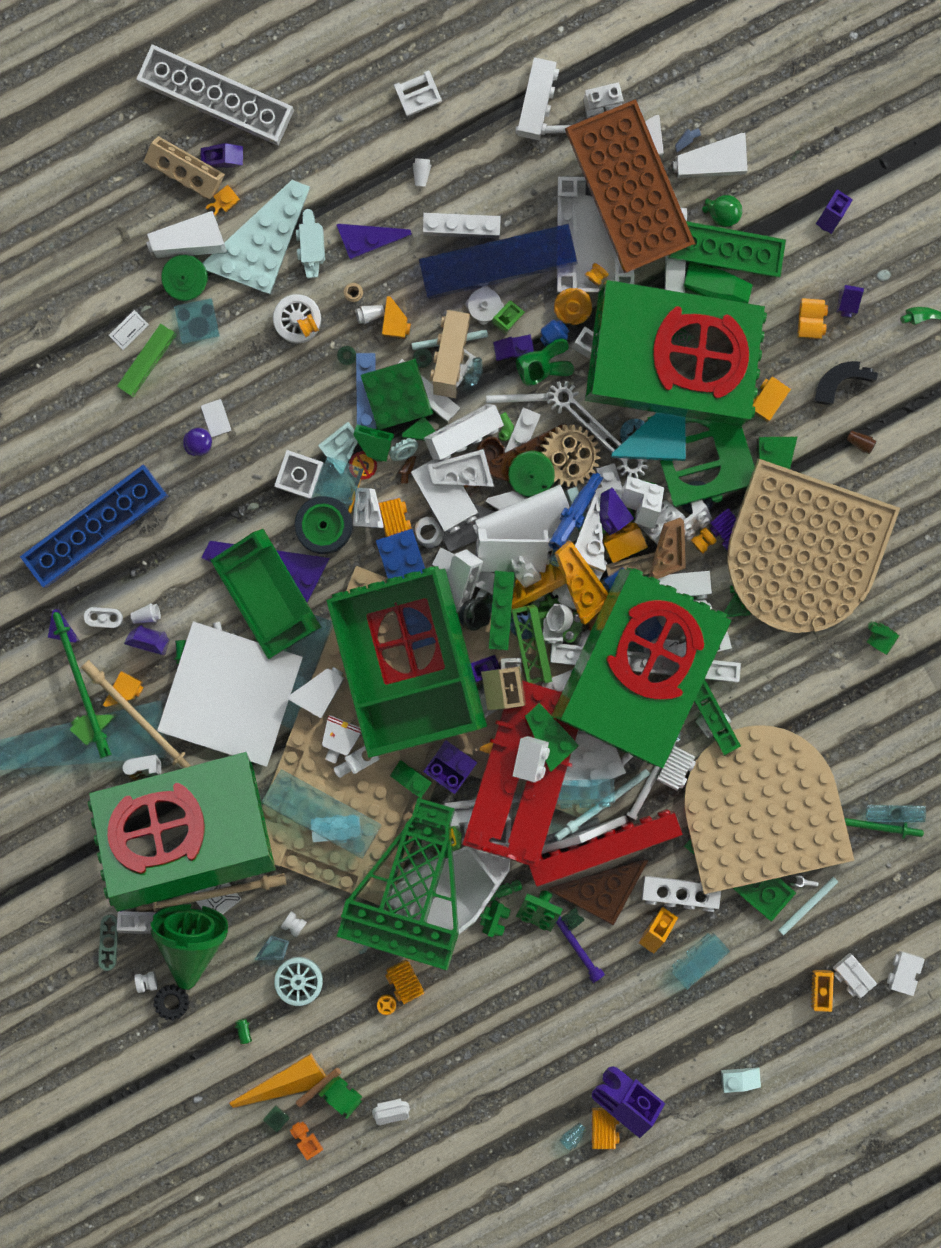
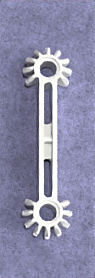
M560 381L557 382L558 389L552 385L550 388L554 393H547V396L553 397V399L547 400L548 404L554 402L551 410L559 407L558 414H561L562 408H565L611 453L615 450L605 441L606 438H609L617 447L621 445L616 438L573 398L579 395L578 391L571 392L575 388L574 385L570 389L567 388V381L564 383V387H562ZM559 393H566L568 401L565 403L558 400ZM570 404H573L590 422L587 424L570 408ZM617 458L622 465L617 466L616 469L620 470L623 468L624 470L620 476L628 473L627 477H631L633 474L634 478H638L637 472L641 476L645 475L641 468L648 469L647 465H643V462H647L648 459H635L637 467L636 469H630L627 466L629 459Z

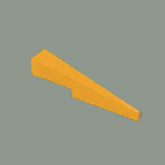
M312 1053L235 1098L229 1104L232 1108L308 1091L325 1078L326 1074L320 1068Z

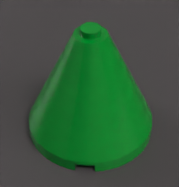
M181 904L163 908L153 915V921L150 922L151 935L179 987L189 990L197 984L227 937L228 921L223 914L215 909L202 906V910L191 909V904Z

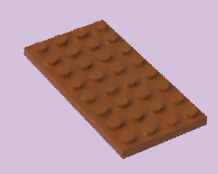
M636 99L565 128L624 273L695 244Z

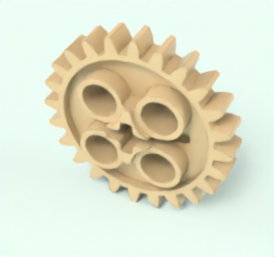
M570 424L568 429L567 425H563L562 430L556 427V433L549 432L551 438L544 437L547 444L540 445L544 448V451L541 453L545 454L553 463L555 470L554 482L558 480V485L564 483L566 487H569L570 483L573 486H577V481L580 484H584L583 478L590 480L589 473H596L592 469L593 466L599 467L595 460L601 459V457L596 456L600 449L594 447L598 442L591 441L594 435H588L589 430L587 429L582 431V426H577L575 429V425ZM567 437L571 440L569 447H566L564 444ZM582 448H584L586 451V454L583 458H581L579 455V452ZM568 452H571V459H569V456L567 455ZM559 453L560 461L555 463L554 455ZM571 464H574L575 471L572 474H570L569 466Z

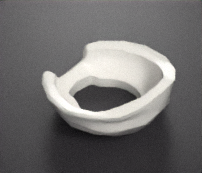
M421 518L415 525V538L420 545L426 548H433L441 543L444 530L440 528L435 518ZM432 524L436 529L434 537L430 540L423 539L420 534L421 528Z

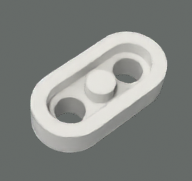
M91 607L85 611L84 620L89 626L116 628L122 624L123 615L117 609ZM94 613L98 615L95 621L91 619V615ZM112 615H116L117 620L115 622H112L110 620V617Z

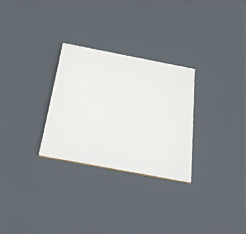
M193 621L157 731L229 755L247 752L251 762L268 766L289 701L288 697L291 695L303 657L283 651L268 659L258 642Z

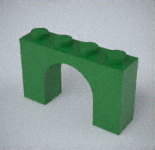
M495 571L488 649L508 651L515 572Z

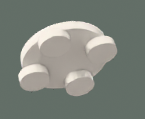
M483 286L481 289L474 291L465 303L472 317L482 325L491 321L504 307L499 295L488 286Z

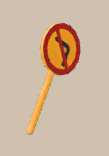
M364 451L355 453L349 461L350 472L357 478L348 509L350 514L355 502L356 488H359L361 479L371 478L377 470V461L367 457Z

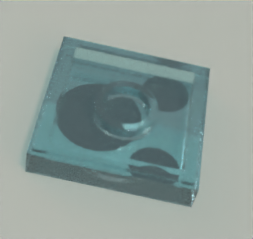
M212 298L174 306L182 344L220 337Z

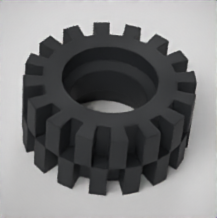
M175 984L166 985L161 988L154 997L153 1005L156 1009L155 1012L161 1018H165V1020L179 1019L185 1014L189 1005V996L186 994V990L175 986ZM168 995H174L178 998L179 1005L176 1009L170 1010L166 1008L164 999Z

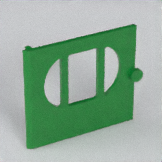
M685 417V423H698L709 429L706 432L687 436L686 444L713 437L719 460L680 471H675L673 461L660 460L673 506L677 507L711 498L713 502L717 503L722 500V494L747 488L754 470V463L742 426ZM721 467L717 477L705 485L693 486L679 479L683 476Z

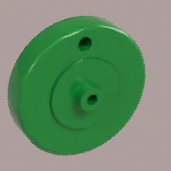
M177 255L168 260L164 265L161 281L163 288L172 298L180 301H189L199 297L204 292L208 282V274L204 264L198 258L191 255Z
M522 452L510 464L509 482L517 493L526 497H532L551 488L554 482L555 470L553 463L541 452Z

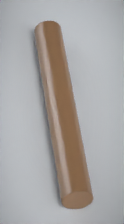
M335 1068L296 1101L297 1106L302 1107L328 1082L334 1077L337 1078L341 1074V1070Z

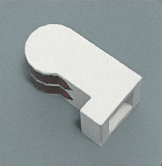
M156 755L129 759L123 764V771L131 780L160 775L161 761Z

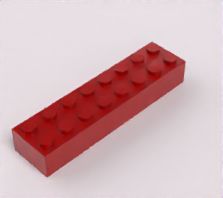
M666 809L658 812L657 817L651 818L646 816L639 819L640 823L633 825L632 822L621 825L622 829L615 831V829L603 833L604 835L598 838L596 836L584 843L569 846L564 850L549 852L550 855L544 857L541 855L537 868L529 866L536 887L683 835L676 814Z

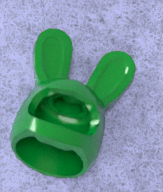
M556 339L542 351L528 352L516 359V368L525 386L531 387L550 375L569 376L573 374L574 366L570 361L550 363L551 358L568 350L569 345L565 339Z

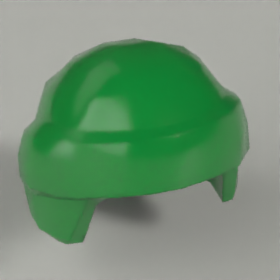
M722 195L713 201L706 199V206L702 208L704 213L710 212L713 222L719 227H731L737 224L743 213L741 203L731 195Z

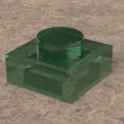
M275 1105L264 1117L263 1121L274 1131L278 1132L290 1119V1116Z

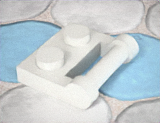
M429 70L424 72L423 75L402 84H394L406 116L442 102ZM426 81L429 86L407 95L403 93V91Z

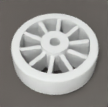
M293 294L283 298L277 304L273 313V323L278 334L284 340L291 343H304L315 337L318 331L311 332L308 337H305L297 320L305 319V315L311 311L312 317L318 329H320L321 313L316 303L309 297L300 294ZM293 303H299L298 310L294 309ZM303 304L308 307L306 310L301 312ZM291 305L293 312L290 313L285 308ZM284 312L289 315V318H282V313ZM290 321L285 327L283 326L282 322ZM293 325L294 327L291 333L288 331V329ZM297 327L300 328L301 333L296 334Z

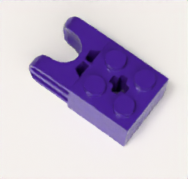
M608 1067L603 1073L605 1084L594 1088L592 1098L638 1138H641L652 1128L665 1103L637 1079L633 1081L617 1067Z

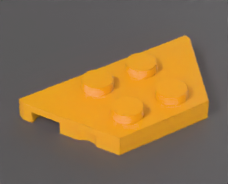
M550 558V563L546 565L545 572H539L541 580L526 588L516 579V584L513 588L512 609L523 607L565 585L566 582L559 564Z

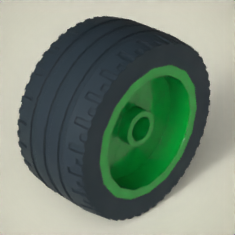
M318 496L306 501L300 507L295 517L294 527L298 540L305 548L317 554H330L346 545L352 534L353 523L350 512L343 503L332 497ZM322 521L327 523V527L324 529L320 528Z

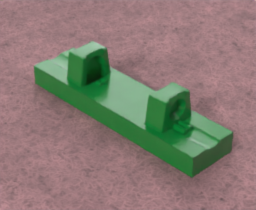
M704 679L694 702L723 755H726L741 747Z

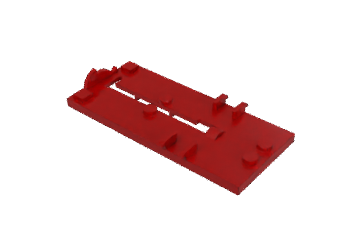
M522 680L526 705L506 708L503 710L500 721L496 720L495 724L499 726L495 739H490L489 742L493 743L462 845L537 868L567 767H572V763H569L571 754L551 773L545 761L544 767L546 770L544 777L536 782L526 781L508 843H510L509 847L489 842L491 838L501 840L519 781L518 777L513 776L520 739L527 736L534 738L525 715L538 703L552 715L562 692ZM555 719L576 740L578 729Z

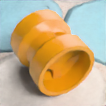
M705 527L698 536H694L690 540L702 554L707 551V547L717 542L715 537Z

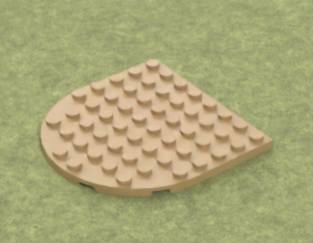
M757 459L728 545V572L734 591L751 614L779 630L801 633L816 632L832 627L850 616L853 610L868 595L900 508Z
M773 726L743 727L733 730L741 747L723 755L717 742L714 741L696 760L695 766L687 779L684 810L703 894L855 861L834 776L819 751L802 737L788 730Z

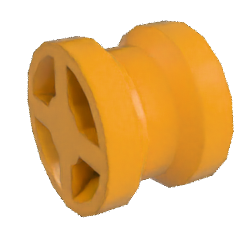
M595 262L592 265V269L585 273V276L598 287L602 284L603 278H607L609 275L604 268Z
M311 314L307 315L303 320H297L305 337H308L311 332L319 331Z
M389 994L382 995L377 1002L378 1011L383 1015L392 1014L396 1009L395 998Z

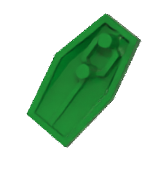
M691 262L688 265L684 281L685 287L702 296L749 303L753 284L726 271Z

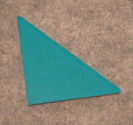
M655 413L612 452L611 458L685 461V417Z

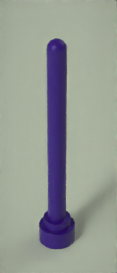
M559 917L556 922L557 926L588 969L589 979L592 983H595L605 975L601 968L599 969L597 966H594L563 919Z

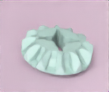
M411 438L401 440V442L396 443L391 448L389 455L393 461L408 459L416 452L418 443L415 439Z

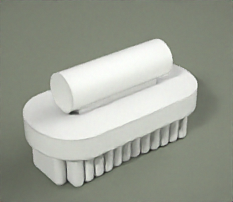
M396 1099L378 1103V1107L372 1110L376 1124L381 1126L386 1123L407 1120L410 1108L407 1102Z

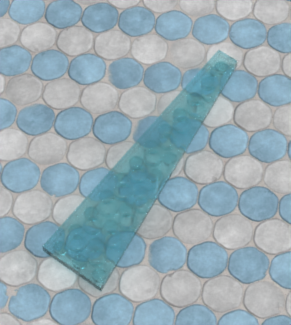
M162 700L133 707L156 731L158 730L163 715ZM123 709L102 714H113L115 716L102 731L108 737L106 740L112 753L108 757L100 759L96 744L91 742L89 745H85L69 730L72 727L70 722L1 739L0 770L126 761L151 755L165 758L166 751ZM158 732L165 739V733Z

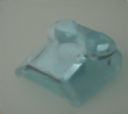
M327 456L315 493L352 505L364 469Z

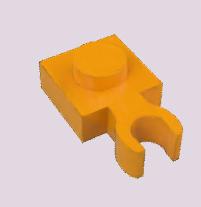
M227 185L213 196L216 202L208 204L206 210L214 207L215 212L213 214L217 216L221 208L227 212L241 200L230 186Z

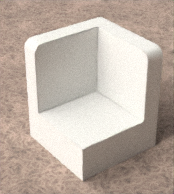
M501 658V669L520 666L522 675L521 658Z

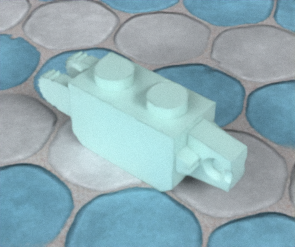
M310 209L304 210L302 214L303 224H299V229L296 230V239L300 241L301 247L297 249L298 260H301L302 265L305 267L306 277L318 278L319 265L325 261L323 227L319 223H315L314 212Z

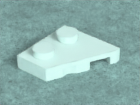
M349 422L345 423L318 445L340 474L344 472L358 443L353 436L354 429Z

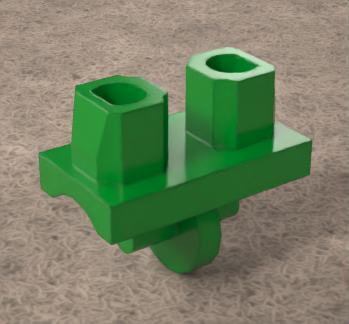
M492 900L491 906H486L484 912L479 916L482 917L480 925H483L482 933L490 937L494 935L502 936L505 926L498 924L500 917L508 919L511 910L499 901Z

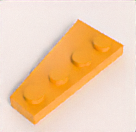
M567 541L554 554L581 623L586 624L601 610L608 592L571 541Z

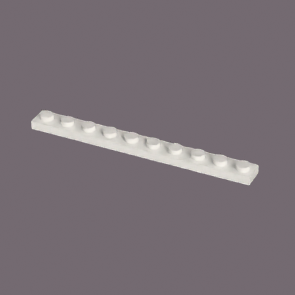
M551 643L549 663L575 665L584 646ZM627 651L628 662L632 671L642 672L651 653ZM659 655L650 673L672 676L679 669V665ZM713 660L705 679L738 683L741 663Z

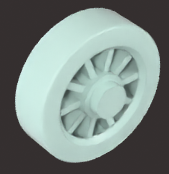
M293 957L283 962L275 974L274 986L278 996L284 1002L293 1006H304L318 997L323 986V976L320 968L314 961L305 957ZM300 965L307 967L303 974L300 973ZM297 966L296 974L291 967ZM289 970L293 977L287 976L285 973ZM310 970L313 975L306 977L305 974ZM284 979L290 980V982L284 984ZM314 979V984L308 983L307 980ZM292 986V989L288 992L285 987ZM305 986L311 987L312 990L308 992ZM294 989L297 990V996L291 994ZM302 989L306 995L300 996V990Z

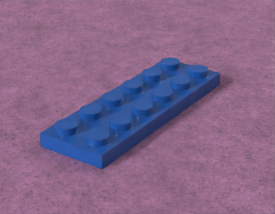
M413 529L376 540L388 579L399 576L404 578V574L420 571L423 573L422 569H425ZM410 607L403 609L410 635L431 630L432 626L429 620L421 612ZM433 637L415 641L412 644V648L415 650L434 644L436 641Z

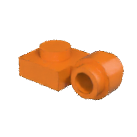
M302 1121L301 1123L297 1122L294 1124L290 1132L295 1139H301L296 1145L306 1160H309L323 1151V1147L314 1133L307 1136L309 1129L305 1122Z

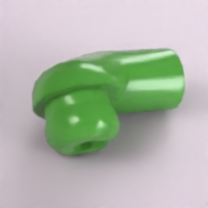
M505 412L500 415L504 424L498 434L501 441H508L514 430V425Z

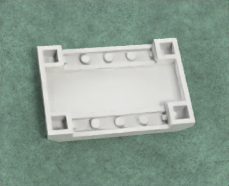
M558 177L557 293H561L569 288H578L586 293H599V288L606 280L634 284V270L627 273L623 272L592 196L585 195V177ZM594 262L604 268L609 274L607 278H603L602 284L599 287L585 276V273L592 269Z

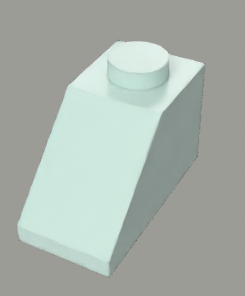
M759 1067L721 1070L722 1090L724 1093L744 1092L761 1087Z

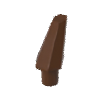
M417 456L409 457L398 471V474H401L402 484H408L409 474H412Z

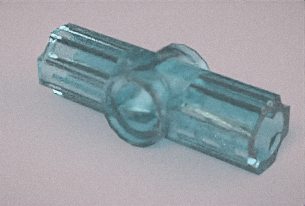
M894 804L867 805L866 807L867 822H925L926 819L925 806ZM895 808L900 810V816L897 819H894L891 815L892 810Z

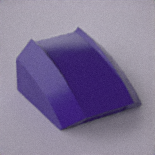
M140 625L128 634L124 644L160 655H166L170 640L165 631L160 632Z

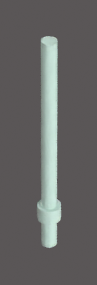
M644 769L576 820L568 822L565 828L554 835L555 838L560 841L568 834L576 832L579 826L650 775L648 770Z

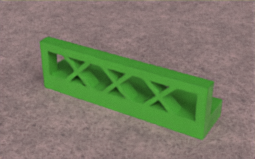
M160 323L117 387L134 398L177 334Z
M532 604L512 609L526 682H553L537 606ZM527 611L528 619L525 624L518 621L517 613ZM525 628L532 632V638L528 643L522 640L521 636ZM529 647L536 651V656L532 662L525 655ZM533 665L540 670L541 677L530 679L529 672Z

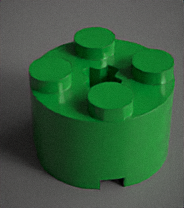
M338 1076L328 1082L318 1094L321 1097L325 1095L324 1099L348 1119L362 1103L360 1100L362 1096L354 1088L349 1090L346 1087L348 1083Z

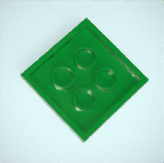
M415 358L360 375L378 430L433 414Z

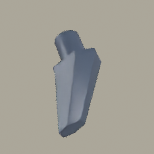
M699 128L692 131L687 129L675 145L676 152L692 143L693 138L701 136Z

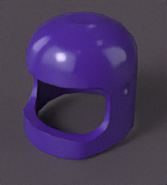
M203 428L191 429L184 436V449L187 454L201 457L206 455L212 448L211 434Z

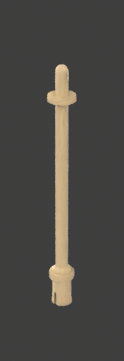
M90 660L80 667L92 679L91 682L93 684H100L174 759L172 765L178 763L182 768L191 766L183 758L186 753L182 752L179 754L105 679L103 671L100 672Z
M285 873L273 876L264 875L258 881L138 906L135 910L136 912L152 910L158 912V909L258 888H263L267 891L272 887L287 885Z

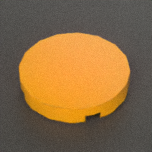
M578 288L563 290L554 301V312L557 318L566 324L577 325L583 323L589 318L592 311L590 296Z

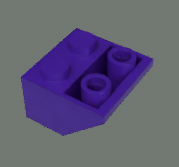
M445 740L423 772L455 794L473 770L477 761Z

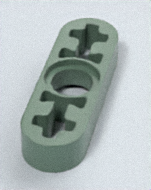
M113 914L104 916L100 926L98 963L100 968L105 971L113 969L117 964L119 932L117 931V917ZM109 918H112V922H115V925L111 926V932L115 931V935L111 933L104 934V931H108V925L105 922ZM106 937H111L114 940L113 947H105L103 941ZM103 950L108 952L114 951V954H109V959L113 960L109 967L106 966V963H103V960L107 957V953L103 954Z

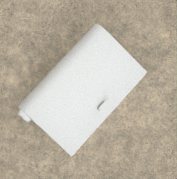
M558 485L475 520L476 524L473 525L476 535L478 529H486L487 539L542 540L543 530H547L548 538H552L562 521L560 520V514L564 508L569 510L570 506L561 485ZM577 527L574 528L567 541L577 540L579 535Z

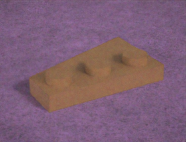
M681 518L663 524L649 577L659 579L686 568L684 520Z

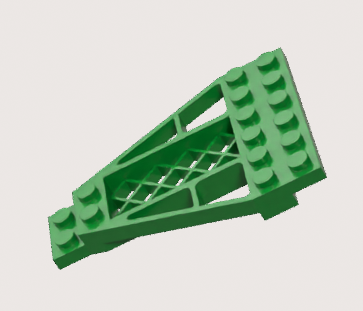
M417 798L412 817L405 824L404 829L351 896L346 899L336 937L448 971L459 935L450 828L456 809ZM416 840L420 849L410 854L406 845ZM419 840L428 842L430 844L425 847H422ZM399 845L389 878L376 876L375 873ZM437 845L442 846L441 852L438 849ZM434 846L438 855L428 859L425 850ZM404 851H406V853H407V855H408V856L405 857V858H403ZM422 852L426 862L416 866L412 857ZM447 858L451 889L450 898L436 893ZM410 859L414 868L405 873L401 863ZM438 859L437 866L434 871L431 862ZM429 865L432 874L423 878L419 869ZM400 869L402 875L397 877L398 871ZM416 871L420 880L411 885L407 876ZM371 878L387 882L379 908L355 901ZM404 878L408 887L398 891L395 882ZM432 878L430 888L428 889L425 881ZM422 883L427 892L417 897L413 888ZM394 887L396 894L391 896ZM411 890L415 899L405 904L401 894ZM427 896L423 908L419 900ZM399 897L402 906L393 910L389 901ZM434 898L451 901L453 930L427 923ZM417 902L421 911L411 916L407 907ZM405 909L408 917L396 913ZM421 915L420 921L414 919V918H416V917H418V916Z

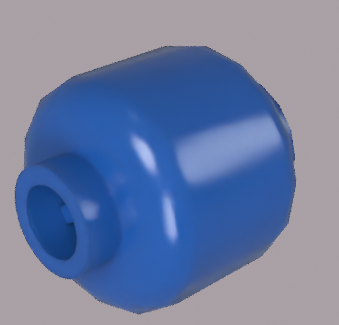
M551 320L541 329L542 337L540 340L545 346L556 339L567 340L569 330L561 320Z

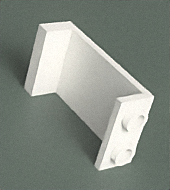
M433 459L411 473L445 533L450 532V534H453L461 529V525L465 523L469 525L475 522L479 513L463 485L432 483L428 465L441 461Z
M478 529L475 556L483 561L480 571L514 572L511 561L513 560L518 564L520 563L519 556H522L526 565L532 563L538 572H545L546 565L550 563L548 550H551L548 543L551 538H548L547 530H543L542 540L487 539L486 529Z

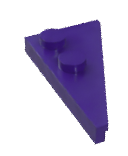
M350 224L336 225L350 260L412 235L410 229Z

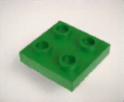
M542 890L539 898L527 893L516 917L520 918L523 922L532 923L542 930L551 932L561 915L562 908L549 903L552 894Z

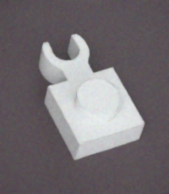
M519 556L520 563L518 564L513 560L511 561L512 568L515 570V576L524 588L541 580V574L532 563L526 565L522 556Z

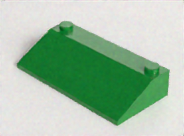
M264 529L252 532L210 560L268 659L322 628Z

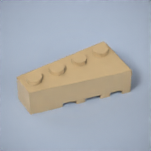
M447 310L446 316H442L441 327L443 328V333L438 335L437 345H440L439 352L435 351L433 363H436V368L431 370L430 381H433L434 395L456 398V382H459L460 364H462L464 356L463 347L466 345L470 323V314Z

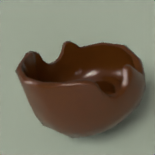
M488 437L482 440L476 451L484 449L487 461L505 453V447L496 437Z

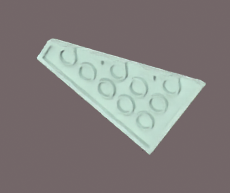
M291 180L224 242L227 252L212 254L203 262L206 270L261 292L271 294L310 186Z

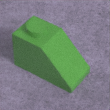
M113 714L96 715L101 732L115 718ZM87 715L77 716L71 722L72 727L69 730L85 745H89L94 735Z

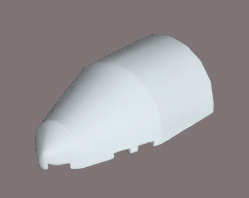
M489 840V842L496 843V844H499V845H502V846H505V847H509V845H508L507 843H501V842H495V841ZM467 846L453 851L459 935L477 921L510 871L509 859ZM447 858L436 893L450 898L451 889ZM438 859L431 862L434 871L436 869ZM429 865L419 869L423 878L432 874ZM416 871L407 876L411 885L420 880ZM432 878L425 881L428 889L430 888ZM403 879L396 887L398 891L407 888L408 885L405 879ZM422 883L413 888L417 897L427 892ZM394 887L391 896L396 894ZM411 890L401 894L405 904L415 899ZM427 896L419 900L423 908ZM399 897L389 901L394 909L402 906ZM434 898L427 923L453 930L451 901ZM417 902L407 907L411 916L421 911ZM405 909L397 912L399 915L408 917ZM421 915L418 916V917H416V918H414V919L420 921Z

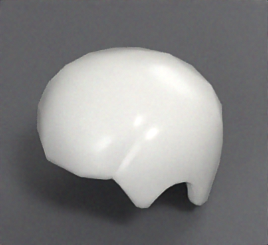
M554 604L549 609L546 615V623L550 628L549 630L555 633H563L571 627L573 613L569 607L563 604Z

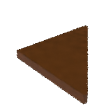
M562 423L556 427L562 430V426L567 424ZM556 427L487 461L491 476L509 482L508 474L512 460L525 451H544V448L540 445L547 444L544 437L551 438L549 432L556 433Z
M643 859L553 886L548 891L614 926L648 860Z

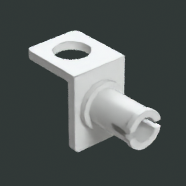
M544 618V643L562 644L563 633L550 631L546 618Z
M364 746L346 756V761L334 767V771L339 778L351 771L353 774H356L378 761L379 757L375 756L370 761H365L362 758V753L366 750Z

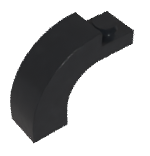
M858 361L838 364L821 377L816 385L812 402L832 405L834 404L836 389L843 380L859 379L875 382L878 373L873 372L874 369L862 367V370H860V362Z

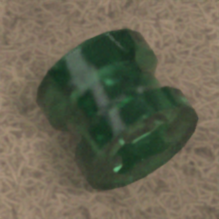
M576 907L561 917V920L567 923L569 931L585 920L582 916H579Z

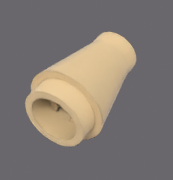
M350 283L344 289V296L350 302L359 301L363 296V289L357 283ZM352 292L358 293L355 297L351 296Z

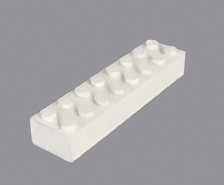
M153 44L136 79L144 87L278 146L294 112L293 106Z

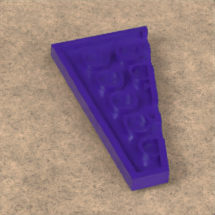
M209 541L201 558L211 562V559L234 544ZM276 550L308 603L330 558Z

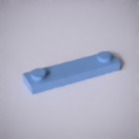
M356 353L357 424L376 429V422L360 376L361 374L376 370V354Z

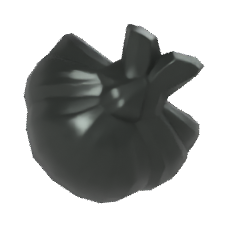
M484 595L483 597L469 599L464 602L459 611V619L462 626L467 630L475 631L488 625L490 622V611L487 604L492 603L493 597Z

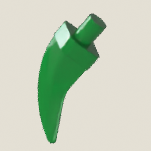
M911 307L906 309V315L900 317L902 324L910 322L913 325H917L928 319L941 320V312L928 307Z

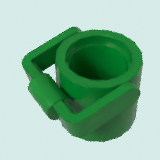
M870 621L867 626L872 631V634L866 642L888 655L900 635L880 622Z

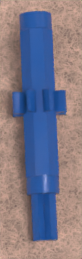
M593 473L569 510L567 508L563 509L560 514V520L562 521L548 543L551 549L557 551L566 543L574 528L580 529L583 519L585 518L582 515L591 503L592 498L596 494L595 491L603 480L599 473Z

